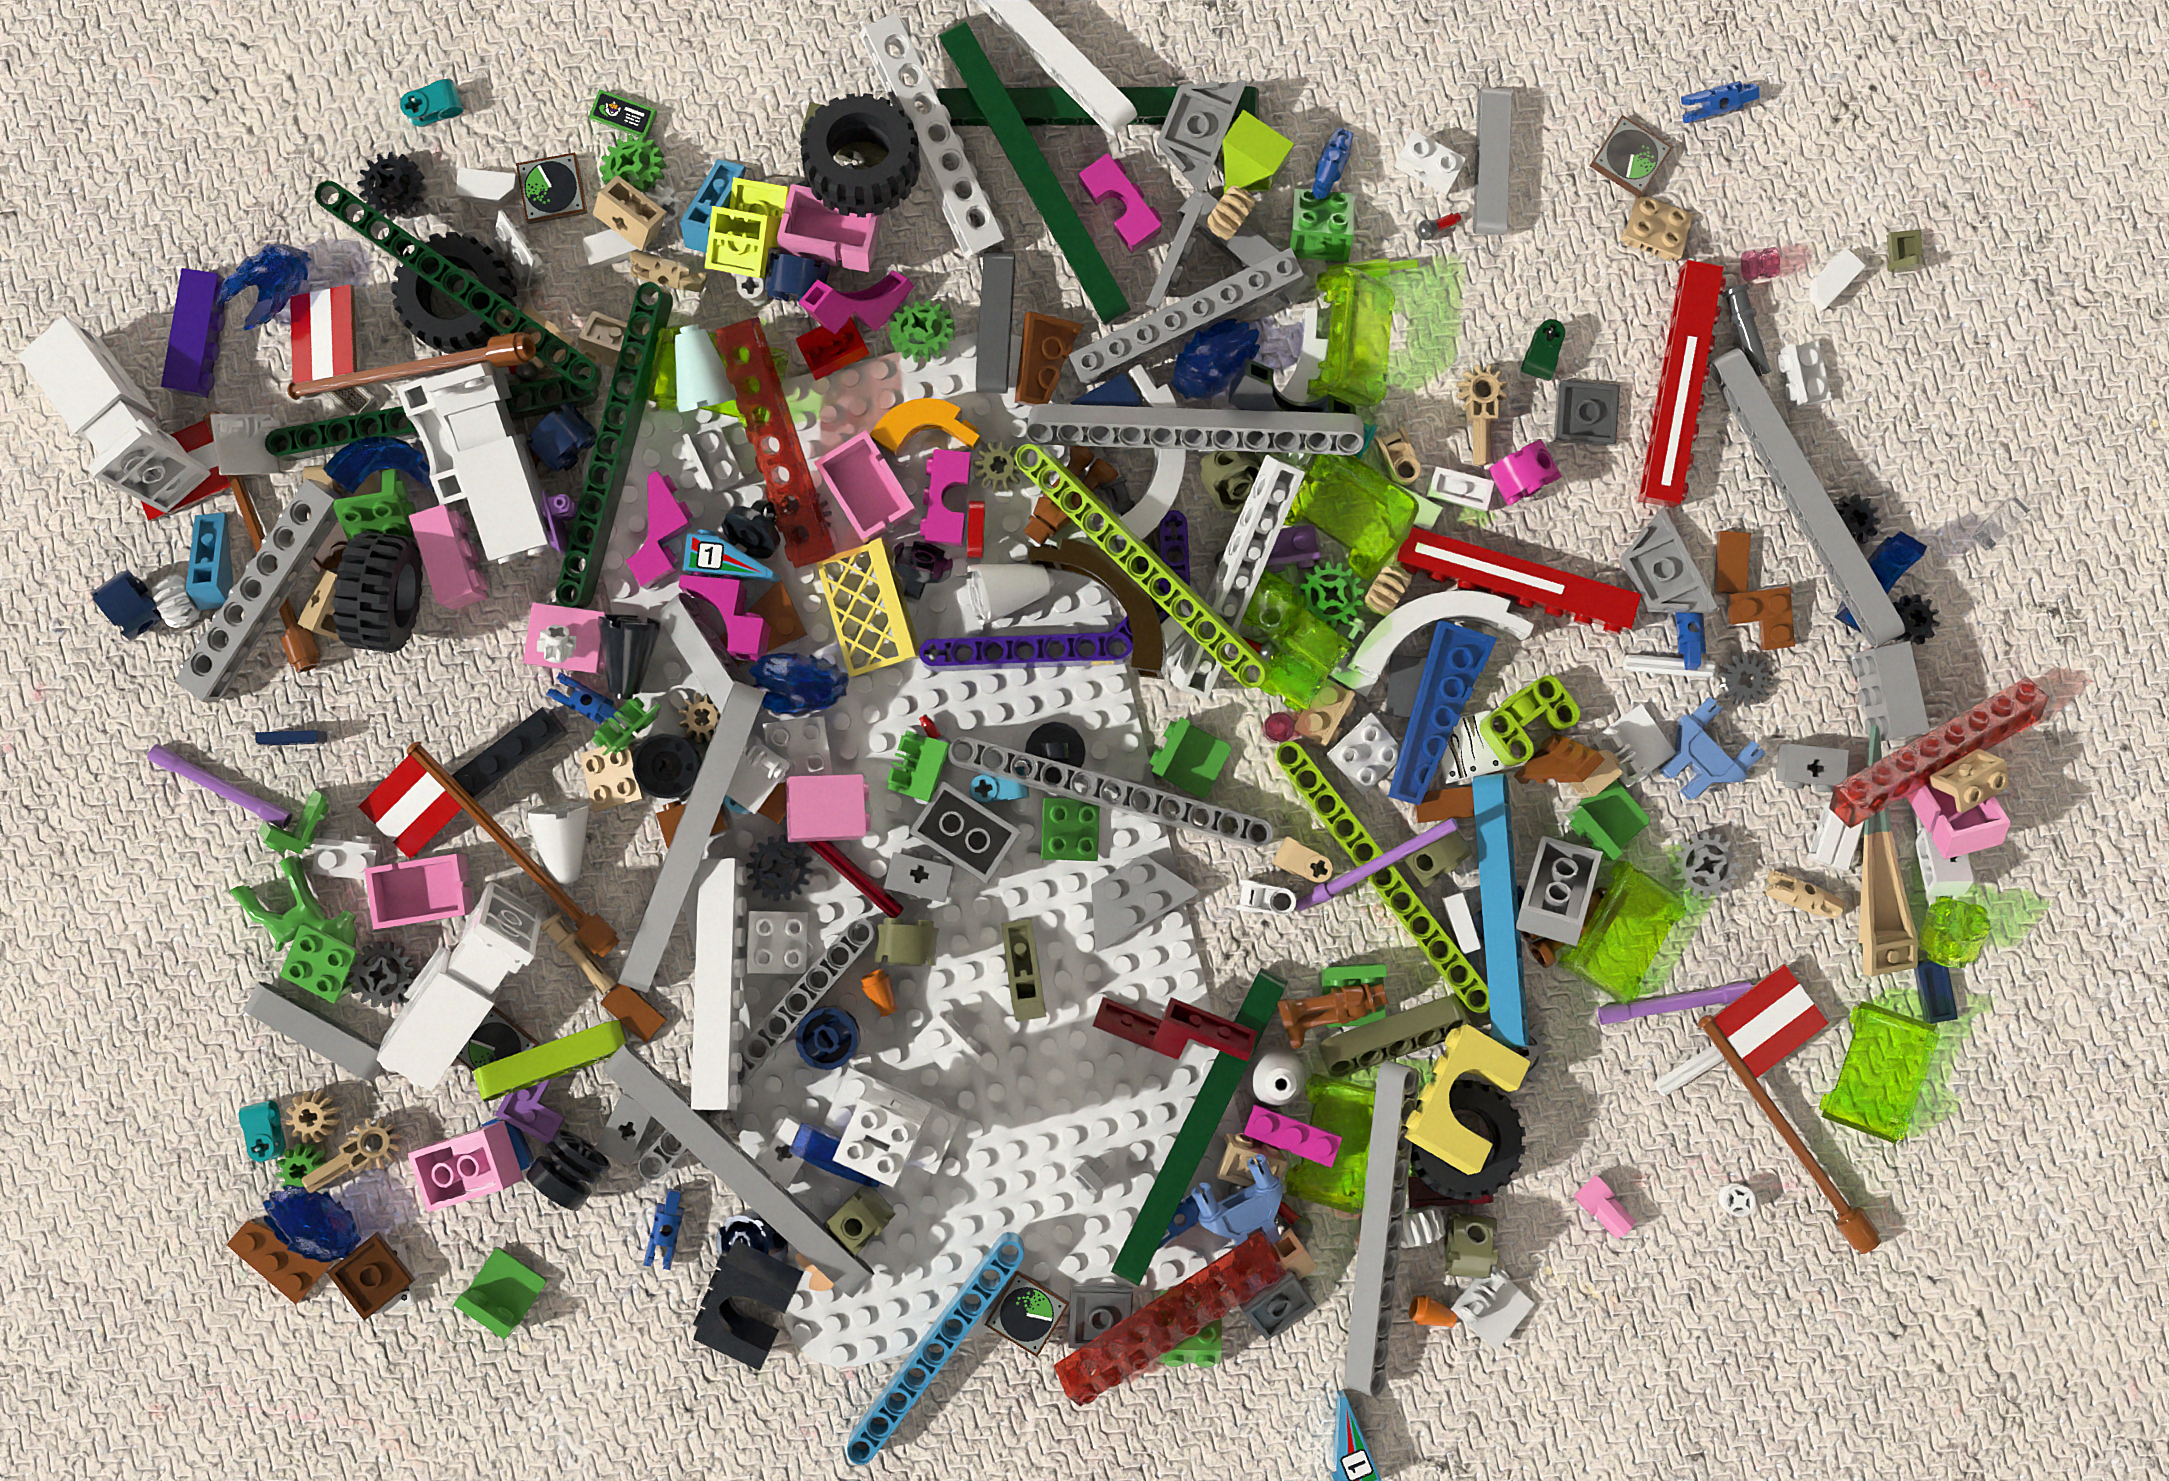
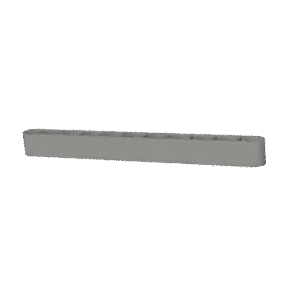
M1735 348L1709 361L1708 365H1710V374L1868 643L1876 648L1904 634L1905 627L1899 614L1744 353L1739 348Z
M1038 404L1030 410L1026 435L1031 442L1041 445L1352 455L1358 453L1363 448L1364 423L1357 415L1343 413Z
M734 681L622 967L618 979L619 984L645 993L650 988L756 719L765 691L738 681Z
M964 736L959 737L950 744L947 752L949 761L960 768L1244 847H1262L1270 843L1273 838L1272 826L1263 819ZM964 744L970 749L969 759L961 760L956 756V745ZM993 752L999 756L1000 765L998 768H991L986 764L985 756L987 753ZM1019 760L1029 765L1030 771L1026 777L1016 773L1015 764ZM1047 769H1053L1058 773L1059 781L1056 785H1051L1046 781L1045 772ZM1077 777H1082L1088 782L1086 793H1080L1076 790L1074 783ZM1107 785L1116 788L1118 796L1115 801H1110L1105 797L1104 789ZM1137 793L1144 795L1147 800V805L1143 810L1137 808L1134 804V796ZM1166 801L1173 803L1176 808V813L1172 818L1164 814L1163 805ZM1195 810H1200L1204 814L1205 821L1201 826L1195 824L1192 819V814ZM1224 818H1228L1233 822L1234 827L1230 834L1222 829L1221 824ZM1253 826L1259 827L1262 831V838L1259 842L1254 841L1251 837Z
M861 918L851 922L739 1047L738 1053L742 1055V1066L745 1069L744 1078L738 1079L741 1089L874 941L877 930L872 921ZM858 924H864L869 929V937L865 941H859L854 936V928ZM837 947H843L848 951L849 958L845 964H839L834 960L833 953ZM822 970L827 974L828 983L825 987H818L813 982L815 971ZM797 993L803 994L807 998V1007L804 1010H798L793 1006L792 999ZM774 1017H781L786 1021L787 1027L784 1033H777L772 1028ZM754 1040H760L765 1044L766 1052L764 1056H757L752 1052L751 1045ZM701 1110L712 1121L722 1112V1110ZM668 1130L664 1131L639 1161V1173L647 1180H657L662 1177L688 1150L683 1144L679 1149L672 1147L669 1143L671 1133ZM650 1157H657L661 1161V1171L655 1172L650 1169L648 1165Z
M624 1043L602 1066L605 1073L843 1293L853 1298L874 1276L873 1270L857 1254L853 1256L850 1252H847L811 1211L777 1181L774 1183L770 1179L772 1176L701 1110H691V1101L635 1049Z
M1388 1060L1382 1063L1377 1075L1345 1368L1346 1386L1372 1397H1377L1381 1394L1386 1382L1412 1141L1404 1137L1408 1129L1405 1124L1412 1111L1416 1110L1419 1087V1072L1416 1068Z

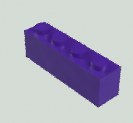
M187 268L181 269L161 387L172 393L208 398L209 391L214 387L215 376L213 368L215 361L218 360L220 355L219 334L225 326L224 306L230 297L229 281L218 273Z

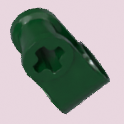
M1556 319L1545 320L1535 330L1520 372L1550 382L1558 363V355L1566 332L1560 321ZM1548 329L1552 331L1551 336L1554 337L1551 341L1546 340L1547 335L1545 332Z

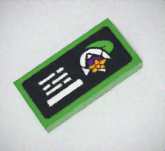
M599 89L589 118L594 122L636 137L643 135L647 140L657 111Z

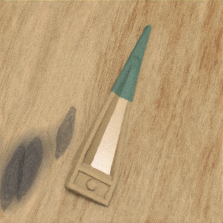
M1871 725L1858 937V943L1863 944V974L1869 976L1914 969L1918 965V937L1909 909L1892 833L1884 780L1879 727Z

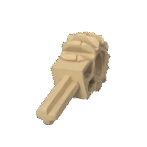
M1479 365L1473 367V374L1466 370L1462 374L1465 381H1459L1456 387L1463 390V392L1457 394V400H1467L1462 406V409L1466 410V423H1473V464L1477 466H1486L1491 463V423L1498 419V410L1502 408L1499 400H1506L1508 398V394L1501 391L1508 386V382H1499L1498 379L1501 377L1502 372L1497 371L1492 375L1491 365H1487L1483 372ZM1477 384L1486 385L1489 390V396L1480 397L1475 391V386Z
M370 1118L365 1119L367 1126L365 1130L359 1125H355L354 1129L360 1134L359 1137L348 1136V1142L338 1147L342 1154L301 1179L306 1190L309 1193H313L349 1170H352L355 1175L364 1169L370 1171L374 1161H376L379 1170L384 1169L382 1161L384 1158L390 1163H394L395 1158L389 1154L390 1151L401 1152L402 1149L401 1146L392 1144L402 1138L400 1133L390 1135L394 1131L395 1125L390 1123L383 1129V1118H378L376 1127H373ZM374 1136L381 1137L383 1139V1146L380 1150L371 1152L366 1149L367 1141Z

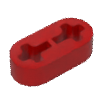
M970 500L967 558H983L985 501Z

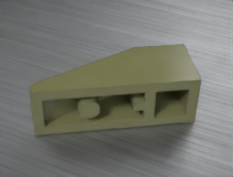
M1032 919L1001 923L1015 1020L1018 1022L1047 1017Z

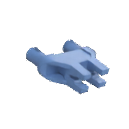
M1707 697L1691 715H1683L1679 719L1675 752L1677 754L1671 757L1658 770L1666 779L1674 778L1686 765L1696 774L1679 791L1687 800H1694L1711 783L1744 782L1747 779V771L1766 754L1762 748L1758 750L1759 745L1751 740L1734 759L1730 758L1704 732V727L1723 710L1719 704L1717 706L1714 705L1716 701L1711 697Z
M1263 1154L1255 1155L1259 1166L1255 1164L1252 1157L1247 1161V1166L1250 1168L1256 1183L1217 1203L1209 1183H1200L1203 1195L1200 1193L1197 1185L1191 1190L1192 1196L1195 1198L1200 1209L1198 1216L1200 1224L1213 1233L1233 1239L1243 1258L1255 1253L1247 1234L1258 1228H1261L1270 1245L1281 1240L1274 1219L1282 1199L1283 1186L1280 1178L1272 1174L1266 1156Z

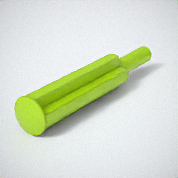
M1388 258L1327 265L1326 275L1329 284L1389 276L1390 271L1417 268L1419 261L1418 259L1389 262Z

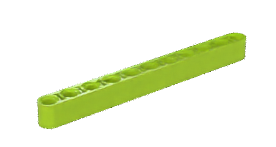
M1026 444L1017 450L1015 456L1017 466L1237 681L1246 688H1256L1267 682L1271 672L1268 663L1046 447L1039 444ZM1031 450L1036 451L1038 454V462L1035 466H1031L1027 459ZM1053 471L1060 475V483L1056 488L1049 481L1050 474ZM1075 492L1079 493L1082 497V505L1078 509L1074 508L1071 504V497ZM1097 513L1104 518V526L1101 530H1097L1093 525V518ZM1118 535H1122L1127 543L1125 550L1122 552L1115 547V539ZM1141 556L1145 557L1149 563V568L1145 573L1140 572L1136 565L1138 558ZM1162 578H1166L1171 584V591L1167 595L1159 590V581ZM1185 599L1193 604L1194 609L1191 616H1186L1181 611V603ZM1206 621L1213 623L1216 628L1213 638L1207 637L1203 632V625ZM1228 643H1233L1238 648L1236 659H1230L1226 655L1225 647ZM1249 665H1255L1260 669L1261 677L1259 681H1253L1249 678L1247 674Z
M1292 741L1280 744L1274 752L1276 765L1356 868L1383 855L1384 853L1301 746ZM1284 747H1290L1295 750L1296 760L1294 763L1286 764L1282 761L1280 753ZM1304 771L1311 772L1315 777V783L1311 788H1304L1299 782L1300 774ZM1323 795L1330 796L1334 803L1333 809L1328 813L1321 811L1318 806V801ZM1343 819L1348 820L1352 824V832L1346 837L1341 836L1337 831V825ZM1362 843L1367 844L1371 849V855L1365 861H1361L1356 856V849ZM1392 864L1385 867L1390 874V878L1384 885H1379L1376 882L1375 873L1366 877V881L1467 1009L1477 1013L1487 1011L1490 1008L1488 987ZM1399 892H1404L1408 897V904L1403 909H1398L1394 905V897ZM1419 916H1423L1427 921V928L1422 933H1416L1413 929V921ZM1437 941H1442L1446 946L1445 954L1436 958L1432 954V945ZM1461 965L1465 970L1464 978L1454 982L1451 978V970L1453 967ZM1475 990H1481L1484 997L1482 1003L1478 1006H1473L1469 998L1470 994Z

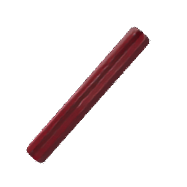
M805 841L806 844L887 916L897 918L904 910L903 906L830 841Z

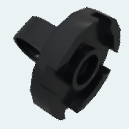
M759 499L750 508L734 506L726 513L721 523L723 532L730 543L734 546L737 543L747 548L744 553L751 557L768 559L780 546L781 538L775 527L779 519V507L774 501ZM765 507H766V517L763 515V514H764V509H765Z
M914 541L913 546H905L904 542H901L894 547L891 564L896 571L908 578L904 596L919 601L926 583H940L950 577L953 568L952 558L949 560L944 558L945 551L932 544Z
M1050 722L1042 724L1031 733L1026 742L1025 753L1081 768L1084 764L1086 750L1084 741L1076 729L1066 723ZM1047 769L1045 779L1047 782L1058 783L1059 775L1055 770Z

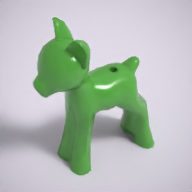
M290 856L279 862L297 901V906L285 914L267 911L261 906L250 886L245 887L241 885L230 890L252 921L263 924L276 940V952H280L285 943L295 939L299 926L303 923H307L352 947L356 943L357 931L354 924L356 915L348 910H344L334 919H327L308 886L300 857L294 858V856Z

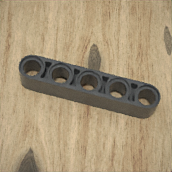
M984 252L976 362V393H1008L1015 284V253Z

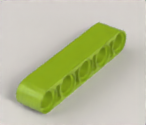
M612 1020L475 1069L473 1074L482 1102L492 1101L607 1060L627 1042L620 1021Z

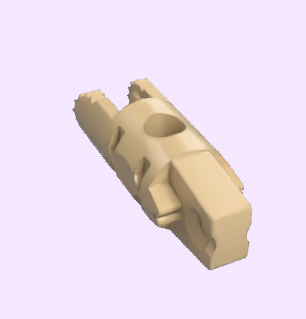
M637 250L630 252V260L633 263L630 274L633 277L677 290L682 289L700 293L706 285L707 273L686 263Z
M1775 870L1769 871L1767 879L1769 884L1772 885L1766 887L1765 894L1811 914L1836 919L1843 912L1845 901L1825 891L1823 888Z

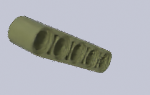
M1448 996L1329 1037L1321 1042L1319 1051L1329 1075L1339 1078L1381 1064L1386 1060L1390 1061L1444 1042L1452 1029L1466 1024L1471 1026V1022L1459 998Z

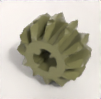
M1000 441L999 449L995 450L994 444L989 442V453L982 449L978 451L979 456L984 460H974L973 462L974 467L981 469L974 474L975 478H985L981 484L984 489L993 483V493H998L999 485L1002 484L1004 485V490L1010 492L1009 481L1015 485L1020 484V479L1014 474H1024L1017 466L1015 457H1013L1017 447L1013 445L1006 452L1005 441ZM996 461H1001L1002 465L1004 462L1007 464L1004 466L1003 473L998 474L997 470L992 471L995 468L994 463Z

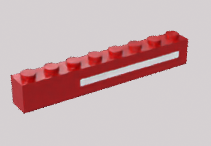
M1687 260L1680 267L1638 497L1639 502L1674 508L1681 504V501H1685L1689 484L1685 483L1687 471L1691 470L1694 461V454L1690 453L1692 442L1696 441L1699 433V424H1696L1697 413L1702 411L1705 395L1701 394L1702 385L1707 382L1710 373V365H1706L1708 353H1712L1715 345V336L1712 335L1713 324H1717L1721 311V307L1717 306L1718 296L1722 295L1726 284V277L1722 276L1724 266Z
M1408 525L1402 529L1392 563L1405 569V572L1408 574L1416 575L1418 571L1428 574V579L1434 582L1445 583L1446 580L1458 583L1457 588L1465 591H1475L1476 588L1486 591L1487 594L1516 600L1515 605L1527 609H1533L1534 606L1545 609V614L1553 617L1562 618L1563 614L1575 617L1574 622L1584 626H1592V623L1604 626L1603 631L1615 635H1621V632L1632 629L1641 594Z

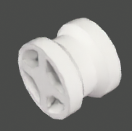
M1735 1182L1724 1185L1718 1195L1721 1207L1738 1217L1749 1215L1754 1210L1756 1204L1753 1192L1749 1188Z

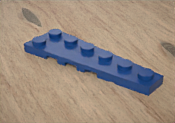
M1442 620L1437 621L1388 797L1420 806L1436 772L1438 762L1443 757L1448 746L1447 741L1452 730L1457 726L1461 718L1459 715L1466 700H1469L1474 690L1472 687L1479 673H1482L1496 643V637Z

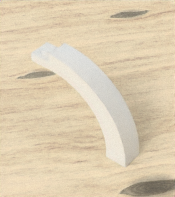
M1305 308L1298 363L1291 379L1280 392L1284 397L1292 401L1306 403L1323 368L1328 339L1316 338V336H1321L1323 323L1322 318H1317L1318 308ZM1197 450V456H1205L1216 450Z
M1141 364L1129 370L1126 378L1141 402V407L1178 408L1167 384L1156 389L1153 376L1149 371H1144ZM1154 448L1153 470L1145 493L1135 507L1119 518L1141 540L1147 537L1160 523L1175 500L1184 473L1186 449ZM1118 535L1116 539L1122 549L1125 550L1127 545L1126 539L1122 535Z
M1475 591L1434 593L1401 606L1379 622L1361 642L1347 668L1376 679L1381 674L1388 657L1402 640L1412 633L1436 624L1437 621L1441 620L1445 622L1467 621L1483 624L1522 641L1530 635L1534 624L1528 622V618L1521 613L1514 611L1506 612L1511 601L1496 595Z

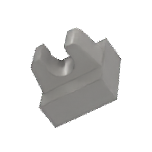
M1099 1158L1093 1161L1090 1166L1085 1162L1078 1164L1069 1174L1090 1195H1093L1106 1185L1100 1176L1109 1166Z

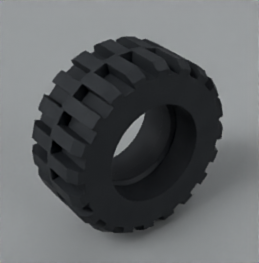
M855 93L846 94L844 99L839 100L836 97L829 100L827 107L821 105L815 110V117L811 116L807 120L800 140L804 176L807 186L811 187L814 197L820 201L823 199L825 207L830 210L838 208L839 214L849 216L850 213L857 214V218L866 217L868 213H874L877 216L884 214V209L888 207L890 210H893L900 205V198L906 200L911 194V187L916 186L918 171L920 170L918 135L914 131L912 120L910 117L905 116L904 110L895 104L892 107L890 100L880 97L879 100L875 99L873 94L863 93V96H855ZM861 141L877 144L888 152L887 157L881 163L863 170L846 168L833 159L834 155L842 147Z
M446 232V237L444 238L439 233L429 235L430 241L424 243L458 268L473 271L478 276L481 284L514 307H517V304L512 300L513 297L517 296L516 286L511 282L513 280L512 273L505 266V262L483 241L479 242L474 236L464 234L461 237L457 232ZM408 251L403 254L404 257L411 255ZM433 263L428 269V274L436 273L440 264ZM396 266L394 275L398 278V282H393L391 285V292L397 296L392 301L394 309L400 313L399 319L402 324L426 345L435 350L440 349L446 354H453L456 351L464 352L472 350V348H484L487 346L486 342L491 337L500 336L498 330L470 311L455 319H441L432 312L430 304L431 292L434 286L406 266ZM483 298L478 304V309H486L490 304V298ZM507 316L503 323L509 326L512 321Z
M363 531L356 534L347 543L348 547L344 549L342 561L338 566V576L335 579L334 586L335 596L333 597V606L335 607L333 617L336 622V633L339 635V639L348 647L394 653L401 650L407 644V640L410 639L412 629L417 621L416 616L419 613L420 596H422L421 581L423 580V572L421 571L422 559L419 557L420 551L416 543L408 537Z
M1454 1080L1449 1092L1451 1111L1469 1110L1475 1112L1484 1119L1489 1129L1490 1143L1493 1145L1482 1169L1478 1173L1467 1175L1412 1142L1410 1159L1412 1167L1410 1170L1423 1181L1422 1184L1447 1197L1460 1200L1481 1199L1482 1196H1491L1497 1193L1499 1187L1507 1186L1512 1181L1510 1177L1512 1173L1519 1171L1522 1164L1518 1161L1521 1154L1525 1155L1526 1146L1522 1145V1137L1526 1136L1525 1127L1520 1126L1518 1120L1521 1119V1116L1517 1109L1511 1107L1512 1101L1506 1095L1498 1093V1089L1491 1085H1485L1474 1080ZM1420 1099L1417 1100L1416 1110L1421 1102Z

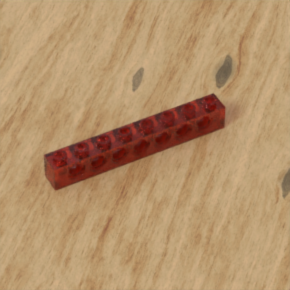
M755 317L716 329V345L719 352L724 354L727 363L726 375L732 385L734 384L737 393L735 399L736 406L740 414H744L747 424L745 428L748 441L754 445L757 454L755 457L758 471L764 475L767 484L765 486V493L768 501L773 503L777 514L775 515L776 527L780 533L783 532L786 542L784 546L786 557L793 563L794 569L829 559L836 554L760 318ZM742 346L746 347L750 353L748 362H744L740 358L739 351ZM752 376L759 381L760 388L758 392H754L750 388L749 380ZM761 406L765 407L769 412L768 422L763 421L759 416ZM771 436L779 442L778 452L773 451L769 446V438ZM780 466L788 470V481L780 478L778 473ZM789 496H793L798 500V511L790 508L788 504ZM799 525L807 529L809 533L808 540H804L799 536Z
M2028 677L2021 679L1835 785L1829 809L1850 829L1931 783V775L1976 749L1986 751L2040 720L2049 695Z
M1261 1231L1053 1365L1066 1396L1080 1407L1093 1402L1099 1394L1119 1385L1124 1378L1133 1372L1144 1369L1150 1361L1161 1354L1170 1352L1174 1349L1175 1345L1187 1337L1198 1334L1201 1328L1212 1321L1223 1318L1229 1310L1240 1303L1249 1301L1255 1293L1266 1286L1277 1283L1280 1277L1288 1272L1273 1243ZM1253 1267L1252 1271L1246 1275L1247 1271ZM1226 1285L1225 1289L1220 1292L1221 1288Z

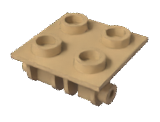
M1642 195L1640 198L1636 196L1627 228L1623 230L1620 240L1625 242L1624 245L1637 249L1643 244L1641 252H1645L1648 247H1651L1650 255L1653 256L1656 252L1655 256L1666 259L1668 262L1671 260L1677 261L1678 258L1681 259L1693 214Z
M630 743L617 754L611 751L605 756L602 755L607 749L605 746L580 754L594 813L645 799L644 794L646 792L636 782L632 770L635 745L632 746Z

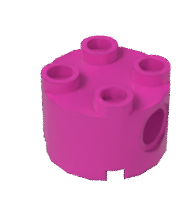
M1541 439L1524 446L1516 453L1513 452L1488 468L1491 477L1508 506L1513 505L1524 497L1527 498L1535 494L1544 485L1547 486L1562 477Z

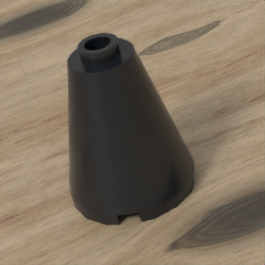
M607 614L605 618L598 616L608 690L615 693L614 697L617 699H633V695L639 694L660 631L661 622L647 617V623H643L636 615Z

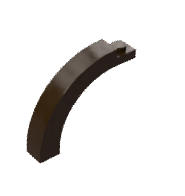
M1062 538L1060 549L1051 544H1041L1040 547L1030 546L1028 558L1031 564H1042L1045 569L1084 576L1109 591L1122 605L1131 624L1133 635L1131 669L1134 676L1165 680L1167 652L1160 619L1149 594L1106 552L1080 541Z

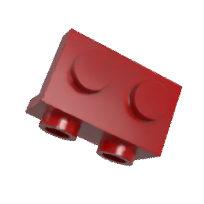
M851 316L836 334L823 326H819L795 339L815 381L829 376L833 372L851 363H855L870 354Z

